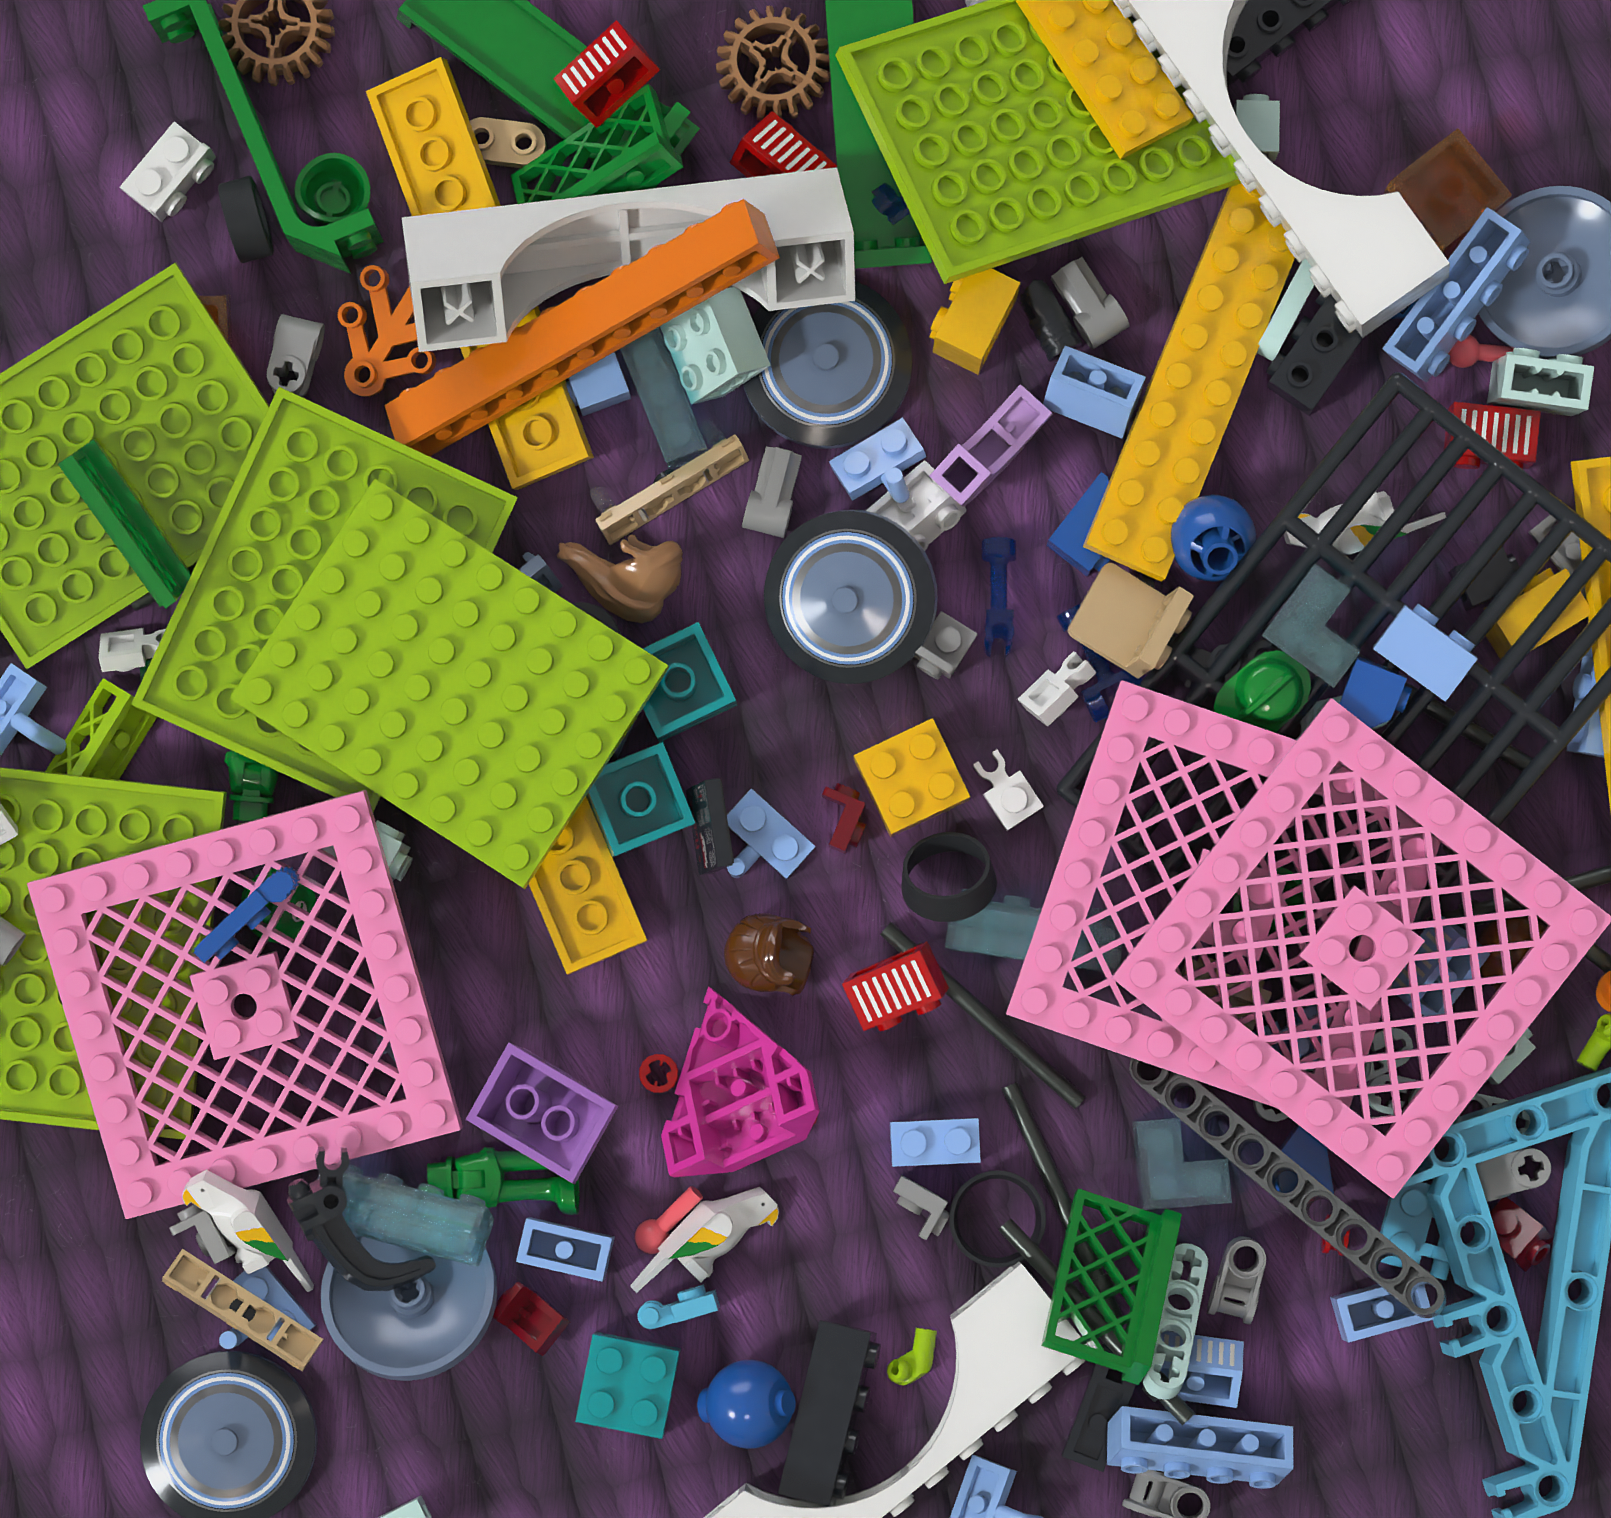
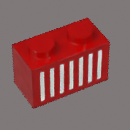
M616 20L553 79L572 105L598 128L658 73L660 69L643 46Z
M773 111L742 137L729 162L747 178L837 167L821 150L813 146L792 125L785 122Z
M1455 401L1448 408L1450 412L1521 469H1529L1536 462L1541 411ZM1447 431L1445 432L1444 449L1454 438ZM1467 449L1454 467L1479 469L1480 464L1487 463Z
M928 941L851 973L842 983L863 1031L877 1026L879 1032L903 1021L901 1015L916 1010L918 1015H922L936 1009L942 1004L940 999L949 989Z

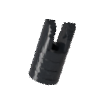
M1033 279L1031 284L1025 289V292L1020 295L1021 299L1019 301L1022 303L1021 306L1024 307L1023 310L1030 321L1029 326L1035 333L1034 335L1045 352L1047 360L1052 362L1059 359L1065 346L1077 349L1082 345V341L1072 326L1070 318L1066 315L1063 305H1059L1053 292L1049 290L1047 282H1043V279Z

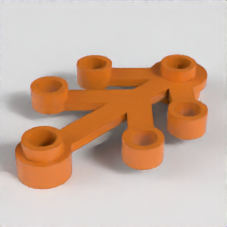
M376 265L365 267L360 274L361 285L366 290H369L378 332V338L371 350L369 349L363 326L367 319L364 307L354 302H346L338 310L339 322L344 327H347L353 356L345 368V383L351 392L362 397H371L378 394L384 388L387 379L415 372L428 374L436 366L434 353L432 351L419 352L418 347L411 350L408 357L386 361L394 346L417 341L415 323L408 324L414 315L410 286L392 314L387 290L389 275L385 269ZM378 271L381 277L380 282L372 287L369 283V276L373 272ZM352 308H356L358 318L355 322L349 323L346 318L347 312ZM425 353L428 357L427 365L419 369L416 365V358L419 354ZM368 367L370 378L362 383L359 380V372L362 368Z

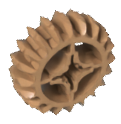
M235 0L237 2L236 5L231 3L223 4L222 9L230 18L219 20V27L221 30L228 32L222 36L225 46L230 48L228 53L231 61H239L237 69L242 75L252 70V79L256 83H260L266 73L268 74L270 85L275 87L279 83L280 75H284L288 85L295 83L293 73L300 71L301 75L307 79L311 76L307 68L310 62L319 68L323 65V61L317 52L330 53L332 50L330 43L324 40L325 38L335 36L334 27L327 24L334 19V14L331 9H323L328 0H293L308 10L311 23L301 22L300 18L289 16L286 0H269L268 8L259 15H250V13L258 5L268 0ZM280 16L285 30L280 29L281 33L275 35L274 40L269 27H274L273 23L278 22ZM244 34H253L254 38L265 40L266 48L269 51L268 58L252 52L245 45ZM305 37H307L304 44L297 51L285 57L286 48L291 43L304 41Z
M769 5L766 7V17L761 19L758 12L752 9L749 11L750 24H747L741 18L735 20V27L739 34L728 30L723 34L724 40L731 46H718L717 55L725 60L716 63V72L726 75L719 81L722 90L734 88L728 95V101L731 104L737 103L744 98L741 106V113L744 115L750 113L755 106L757 107V120L759 121L766 117V111H773L782 118L781 110L788 109L789 116L795 119L798 117L796 105L800 103L804 109H812L813 102L808 94L821 98L824 94V89L817 82L825 83L830 80V72L822 69L830 65L829 55L821 53L828 48L827 39H815L819 33V26L817 24L803 29L807 20L805 14L800 13L794 21H791V9L789 7L783 8L781 17H774V8ZM767 34H781L779 39L772 44L764 45L755 40ZM796 41L803 47L809 59L810 65L806 75L799 72L798 66L789 59L792 54V47ZM742 53L747 55L750 62L758 68L752 87L744 81L738 69ZM781 55V69L777 70L775 66V71L768 70L767 72L766 59L770 58L772 61L773 57L779 58ZM777 83H783L790 87L796 85L794 89L786 93L765 94Z

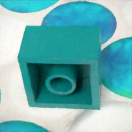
M699 622L643 648L669 666L666 674L643 707L659 743L737 706L733 692Z
M663 742L607 764L586 795L612 857L695 824Z
M595 1331L592 1335L575 1422L662 1439L665 1434L681 1348Z

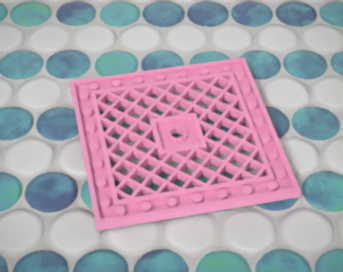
M1121 680L1006 1014L1275 1107L1162 1017H1160L1162 1020L1160 1021L1131 1011V1009L1143 1004V1002L1138 998L1129 1003L1125 1002L1116 981L1111 978L1112 974L1102 954L1123 943L1128 953H1131L1134 947L1130 940L1146 933L1156 921L1144 898L1166 888L1171 899H1173L1177 894L1173 884L1191 876L1210 852L1209 850L1202 849L1197 863L1187 843L1209 833L1215 845L1220 839L1215 829L1235 820L1244 809L1239 808L1230 787L1251 777L1258 791L1262 786L1259 775L1268 778L1297 740ZM1148 737L1164 742L1143 752ZM1175 746L1205 757L1184 767ZM1167 748L1178 771L1156 781L1146 758ZM1217 761L1246 770L1247 772L1226 781ZM1338 762L1329 774L1351 771ZM1140 763L1150 784L1129 794ZM1209 763L1220 785L1198 795L1188 772ZM1181 776L1191 799L1170 809L1160 786ZM1352 778L1329 781L1332 806L1355 803ZM1361 780L1363 802L1386 799ZM1320 784V786L1313 794L1323 797L1322 786ZM1153 790L1163 813L1142 822L1131 800ZM1223 791L1233 813L1212 823L1202 800ZM1307 802L1302 809H1309ZM1195 804L1205 827L1184 837L1173 814ZM1126 805L1136 826L1115 835L1124 806ZM1388 806L1364 808L1366 812L1372 814L1366 817V825L1377 821L1381 831L1390 830L1384 819H1389ZM1396 807L1399 829L1422 827ZM1337 811L1345 828L1335 832L1336 837L1347 834L1356 835L1358 822L1352 824L1346 811ZM1317 814L1302 816V821L1307 820L1315 838H1324L1314 818ZM1167 818L1177 840L1155 850L1145 828ZM1294 819L1291 821V823L1287 826L1286 829L1295 825ZM1286 829L1280 835L1283 843L1291 842ZM1139 832L1149 854L1127 864L1117 842ZM1422 833L1400 836L1402 860L1426 858ZM1431 834L1434 857H1436L1441 841ZM1385 837L1386 843L1370 850V858L1389 849L1385 863L1394 862L1391 837ZM1352 841L1359 856L1339 865L1340 868L1352 867L1361 862L1363 863L1360 841ZM1328 845L1305 847L1306 854L1321 848L1330 869H1332ZM1181 846L1191 868L1169 878L1159 856ZM1110 847H1112L1121 868L1100 877ZM1294 848L1286 849L1289 855L1276 861V869L1293 862L1297 872L1301 873L1298 851H1295ZM1264 857L1258 863L1260 868L1255 867L1247 879L1269 877L1268 865ZM1153 860L1163 882L1141 892L1131 870ZM1426 864L1403 867L1406 892L1424 890L1428 881ZM1395 868L1383 869L1380 878H1378L1375 871H1372L1375 895L1398 893ZM1125 874L1135 896L1113 906L1103 883ZM1341 874L1342 890L1345 896L1349 888ZM1333 876L1309 879L1312 903L1320 902L1313 886ZM1286 881L1278 882L1281 907L1287 906L1285 899L1303 891L1302 884L1283 892ZM1270 883L1247 886L1249 910L1273 908ZM1366 887L1363 888V889H1361V891L1364 892L1365 894H1366ZM1097 888L1107 909L1086 919ZM1422 897L1407 898L1410 923L1414 922ZM1399 899L1376 902L1402 922ZM1139 902L1148 924L1127 934L1116 912ZM1335 907L1316 909L1314 920L1320 918L1322 923H1324L1328 918L1327 914L1332 912ZM1291 912L1283 913L1288 923L1287 926L1283 927L1284 935L1292 931L1294 937L1302 936L1299 927L1307 924L1306 917L1295 921ZM1274 914L1250 917L1253 942L1277 939L1276 931L1268 934ZM1110 915L1121 937L1098 947L1088 925ZM1243 918L1219 921L1222 945L1246 943ZM1212 923L1196 942L1195 948H1203L1200 941L1214 946ZM1083 930L1093 951L1072 960L1081 931ZM1359 936L1352 956L1357 961L1367 960L1373 954L1374 945L1368 936ZM1306 942L1298 943L1301 951L1306 946ZM1273 946L1265 947L1274 967L1264 972L1281 970L1280 961ZM1264 947L1254 948L1257 961H1259ZM1247 949L1231 951V953L1223 956L1224 964L1236 959L1242 973L1250 974L1243 956L1247 957ZM1207 954L1199 955L1204 966L1194 970V979L1207 972L1210 978H1217L1214 970L1217 968L1216 960L1210 962ZM1298 955L1289 959L1288 968L1303 961V959ZM1096 957L1106 979L1084 989L1074 967ZM1177 967L1174 971L1177 972L1180 976H1182L1179 968ZM1067 972H1069L1078 992L1062 987ZM1321 975L1324 996H1332L1326 985L1332 981ZM1243 981L1227 989L1228 997L1248 987L1251 989V981ZM1314 982L1294 991L1291 985L1292 1000H1298L1299 997L1314 991ZM1219 984L1214 985L1218 994L1210 997L1215 1003L1221 1001ZM1110 985L1120 1006L1088 995ZM1342 989L1340 991V994H1347ZM1260 993L1261 1004H1265V1001ZM1282 997L1274 1002H1282L1285 1000L1284 997ZM1380 999L1370 1011L1356 1001L1359 1024L1380 1021ZM1348 1001L1337 1002L1336 1004L1335 1002L1327 1003L1329 1010L1326 1011V1019L1332 1017L1328 1028L1351 1025ZM1302 1006L1294 1007L1302 1022L1296 1025V1031L1312 1030V1026L1319 1023L1318 1015L1308 1019ZM1272 1010L1262 1011V1015L1272 1034H1279L1280 1032L1270 1013ZM1254 1012L1239 1019L1236 1014L1231 1015L1242 1024L1255 1019ZM1376 1029L1360 1031L1363 1055H1368ZM1352 1032L1329 1035L1331 1059L1355 1056ZM1317 1036L1309 1037L1315 1051L1300 1058V1063L1315 1059L1317 1061L1323 1060L1322 1046ZM1284 1040L1266 1042L1270 1046L1277 1043L1282 1055L1292 1063L1291 1054ZM1356 1064L1332 1066L1335 1090L1357 1088ZM1324 1067L1314 1068L1313 1073L1302 1070L1327 1090ZM1353 1096L1337 1097V1099L1350 1108Z
M1330 698L1111 978L1394 1199L1610 924L1611 916L1334 699ZM1338 762L1351 771L1329 774ZM1352 778L1355 803L1332 806L1329 781ZM1361 780L1386 799L1363 802ZM1321 784L1324 807L1302 809ZM1388 806L1390 830L1367 833L1364 808ZM1396 807L1422 827L1399 829ZM1356 809L1359 834L1336 837L1333 812ZM1325 813L1328 838L1305 841L1302 816ZM1294 819L1297 842L1274 844ZM1422 833L1426 858L1402 860L1400 836ZM1431 834L1456 854L1434 857ZM1391 837L1394 862L1371 864L1368 839ZM1360 841L1363 865L1340 868L1337 843ZM1329 844L1332 869L1308 872L1305 847ZM1298 848L1301 873L1277 875L1274 851ZM1267 853L1269 877L1247 879ZM1458 861L1461 885L1438 888L1435 863ZM1467 862L1491 880V882L1469 884ZM1426 864L1429 889L1406 892L1403 867ZM1395 868L1398 893L1375 895L1372 871ZM1364 872L1366 894L1353 885L1343 897L1341 874ZM1333 876L1336 900L1312 903L1309 878ZM1301 879L1304 904L1281 907L1278 882ZM1270 883L1273 908L1249 910L1247 886ZM1493 888L1496 913L1473 915L1470 891ZM1239 889L1242 911L1219 914ZM1502 890L1527 909L1504 912ZM1461 892L1464 916L1442 919L1439 895ZM1430 896L1433 920L1410 923L1407 898ZM1399 899L1402 922L1376 902ZM1335 907L1316 932L1313 910ZM1305 911L1308 935L1285 938L1282 913ZM1274 914L1277 939L1253 942L1250 917ZM1528 916L1531 940L1508 943L1505 918ZM1537 917L1548 925L1540 936ZM1243 918L1246 943L1222 945L1219 921ZM1497 919L1500 944L1477 946L1474 922ZM1212 923L1214 946L1192 949ZM1465 923L1468 948L1445 950L1443 926ZM1434 927L1437 951L1415 954L1425 940L1412 930ZM1358 935L1368 936L1374 945L1373 954L1364 961L1355 960L1349 952L1351 940ZM1308 942L1298 956L1311 966L1289 969L1286 945ZM1278 946L1281 970L1257 973L1254 948ZM1531 947L1512 971L1509 950ZM1247 949L1250 974L1226 976L1223 952ZM1501 951L1503 975L1481 978L1478 953ZM1215 953L1218 977L1194 980L1192 956ZM1469 955L1472 979L1449 981L1446 957ZM1438 958L1441 983L1418 985L1415 961ZM1183 959H1185L1187 980L1174 971ZM1407 965L1410 986L1388 989ZM1313 973L1316 997L1292 1000L1290 976ZM1321 974L1347 994L1324 996ZM1282 977L1285 1001L1261 1004L1258 980ZM1251 981L1253 1005L1230 1008L1227 983ZM1503 982L1484 1006L1482 985ZM1219 984L1222 1008L1196 987ZM1473 986L1476 1010L1453 1013L1450 989ZM1442 990L1445 1014L1422 1016L1419 992ZM1411 993L1413 1018L1390 1020L1387 996ZM1380 999L1382 1021L1359 1024L1356 1001L1370 1011ZM1348 1001L1351 1025L1328 1028L1325 1003ZM1317 1005L1320 1029L1296 1031L1293 1007ZM1286 1008L1288 1032L1265 1035L1262 1011ZM1254 1012L1257 1035L1231 1015ZM1475 1018L1457 1041L1454 1020ZM1446 1021L1449 1045L1426 1048L1423 1024ZM1414 1025L1417 1049L1394 1051L1391 1027ZM1383 1028L1386 1052L1363 1055L1360 1031ZM1352 1032L1355 1056L1331 1059L1329 1035ZM1321 1036L1323 1060L1300 1063L1297 1039ZM1289 1040L1292 1063L1266 1042ZM1448 1053L1429 1077L1427 1055ZM1418 1056L1421 1080L1398 1083L1395 1059ZM1387 1060L1390 1084L1367 1086L1364 1062ZM1356 1064L1359 1087L1335 1090L1332 1066ZM1324 1067L1327 1090L1302 1070ZM1420 1088L1402 1111L1399 1090ZM1391 1091L1394 1115L1370 1117L1368 1094ZM1360 1095L1362 1117L1342 1103L1337 1097ZM1393 1123L1384 1135L1372 1126Z
M366 790L27 883L125 1219L185 1204L182 1199L184 1187L190 1178L206 1169L238 1187L246 1188L317 1169L315 1154L318 1147H324V1162L332 1165L340 1161L341 1148H347L349 1160L456 1132L463 1128ZM334 846L336 857L322 850V848ZM307 853L296 873L299 874V884L320 894L310 913L290 902L296 891L295 889L282 902H271L278 907L268 924L261 922L255 927V929L263 934L253 951L241 944L236 945L231 950L246 959L219 966L221 961L216 956H214L212 962L206 961L203 963L191 951L201 933L207 936L214 930L206 925L215 907L229 914L237 908L221 898L230 880L249 889L250 895L267 879L272 868L280 870L281 867L285 868L288 866L279 860ZM314 857L335 867L325 886L305 875ZM265 864L256 882L237 872ZM340 874H342L349 900L332 891ZM223 876L214 893L196 884L197 882ZM181 887L172 905L153 895ZM188 891L209 902L199 920L179 910ZM139 899L130 916L112 907L113 905ZM326 899L347 910L338 928L317 918ZM146 903L166 913L157 932L137 921ZM97 910L91 923L88 924L85 913ZM284 911L305 921L295 940L275 929ZM105 914L125 925L115 943L95 932ZM353 916L361 942L344 933ZM174 918L194 929L184 947L164 936ZM311 926L332 937L323 955L302 944ZM132 929L152 940L143 958L123 948ZM270 937L290 948L282 964H280L277 951L260 955ZM339 941L359 952L350 971L329 960ZM94 943L110 952L102 967ZM159 945L179 956L170 973L149 963ZM296 953L317 964L308 982L287 971ZM117 956L137 967L128 985L108 974ZM365 957L373 984L356 975ZM186 960L203 969V971L190 975L192 987L176 978ZM324 968L345 979L335 998L314 986ZM144 972L164 982L155 1000L135 990ZM286 982L302 990L294 1007ZM351 983L371 994L362 1013L341 1002ZM107 986L122 994L114 1009ZM171 987L191 998L182 1016L162 1005ZM248 994L254 998L257 1009L253 1016L243 1017L236 1012L234 1000L237 995ZM309 995L330 1006L320 1024L299 1013ZM129 998L149 1009L140 1027L120 1016ZM377 1000L385 1026L368 1017ZM197 1004L204 1028L189 1020ZM336 1010L356 1021L347 1040L326 1028ZM156 1014L176 1024L167 1042L147 1031ZM298 1024L314 1032L305 1051L287 1041L298 1038L301 1035ZM363 1026L384 1037L374 1055L353 1044ZM119 1028L135 1036L127 1051L125 1050ZM183 1029L204 1040L194 1058L174 1047ZM321 1037L342 1048L332 1066L311 1055ZM141 1041L162 1051L152 1069L132 1058ZM389 1042L397 1068L380 1059ZM272 1045L263 1062L246 1053V1051ZM209 1046L214 1060L230 1056L221 1073L201 1062ZM279 1048L299 1059L290 1077L270 1066ZM348 1052L369 1064L360 1081L339 1071ZM168 1056L189 1067L180 1084L159 1073ZM237 1060L258 1071L249 1088L228 1078ZM306 1064L327 1075L317 1093L297 1082ZM375 1068L396 1079L387 1097L366 1086ZM131 1069L147 1078L139 1094ZM195 1071L216 1082L207 1099L186 1089ZM264 1075L285 1086L275 1104L255 1093ZM333 1079L354 1090L345 1108L323 1097ZM154 1082L174 1093L165 1111L144 1100ZM402 1084L406 1097L393 1100ZM222 1086L243 1097L234 1115L213 1104ZM291 1090L312 1102L303 1119L282 1108ZM360 1094L378 1104L351 1112ZM180 1098L201 1109L192 1126L172 1115ZM249 1102L270 1113L261 1130L240 1119ZM318 1106L336 1115L309 1123ZM144 1112L159 1120L151 1135ZM207 1113L228 1124L219 1142L199 1131ZM276 1117L294 1126L267 1134ZM166 1124L186 1135L177 1153L157 1142ZM234 1129L251 1137V1139L226 1145ZM192 1140L210 1149L184 1156ZM156 1154L169 1161L158 1163Z

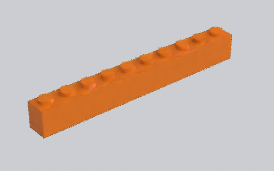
M744 199L724 206L718 214L702 223L689 226L678 237L665 244L651 248L646 255L631 264L616 268L610 276L592 286L581 288L570 299L557 306L543 310L537 318L523 326L515 327L507 342L493 343L486 347L475 349L464 360L451 367L437 371L434 377L417 387L404 390L400 393L399 397L384 405L395 441L427 456H431L779 259L780 256L765 214Z

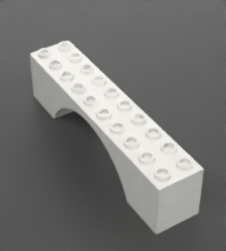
M1112 0L1125 19L1130 16L1134 18L1133 26L1137 31L1136 34L1150 53L1157 50L1160 54L1158 58L1161 64L1160 68L1167 75L1175 88L1182 85L1185 89L1183 93L1187 100L1185 104L1199 123L1206 119L1210 124L1208 128L1212 135L1210 139L1224 158L1230 154L1236 161L1233 163L1236 169L1235 174L1249 193L1254 189L1258 191L1261 196L1258 198L1261 204L1260 209L1271 225L1275 228L1281 224L1286 230L1283 234L1286 239L1285 244L1296 260L1300 263L1306 259L1311 265L1309 269L1311 273L1310 278L1324 298L1331 294L1337 303L1334 305L1336 308L1335 313L1349 333L1356 329L1362 338L1449 278V261L1399 192L1377 196H1354L1321 190L1305 184L1277 167L1260 152L1248 137L1233 110L1227 90L1228 50L1237 20L1248 0Z
M837 167L402 217L419 352L507 342L518 323L532 309L546 299L574 285L611 275L616 268L631 264L646 255L651 248L671 241L683 234L689 226L704 222L718 214L724 206L742 199L765 214L780 258L731 286L756 299L768 311L855 301L854 231Z
M1018 1262L1007 1268L950 1315L956 1345V1370L950 1399L944 1415L930 1440L904 1468L869 1489L845 1496L843 1500L837 1498L836 1505L829 1507L799 1499L781 1497L745 1483L703 1518H882L888 1512L893 1517H896L914 1502L912 1493L917 1488L925 1484L929 1489L937 1484L949 1473L946 1465L958 1455L962 1460L967 1459L984 1444L980 1438L992 1427L997 1432L1001 1431L1018 1416L1014 1410L1026 1399L1031 1404L1035 1403L1052 1388L1048 1382L1061 1370L1066 1376L1069 1375L1085 1360L1041 1346L1051 1299L1026 1268ZM1067 1319L1057 1324L1056 1336L1071 1341L1081 1337Z

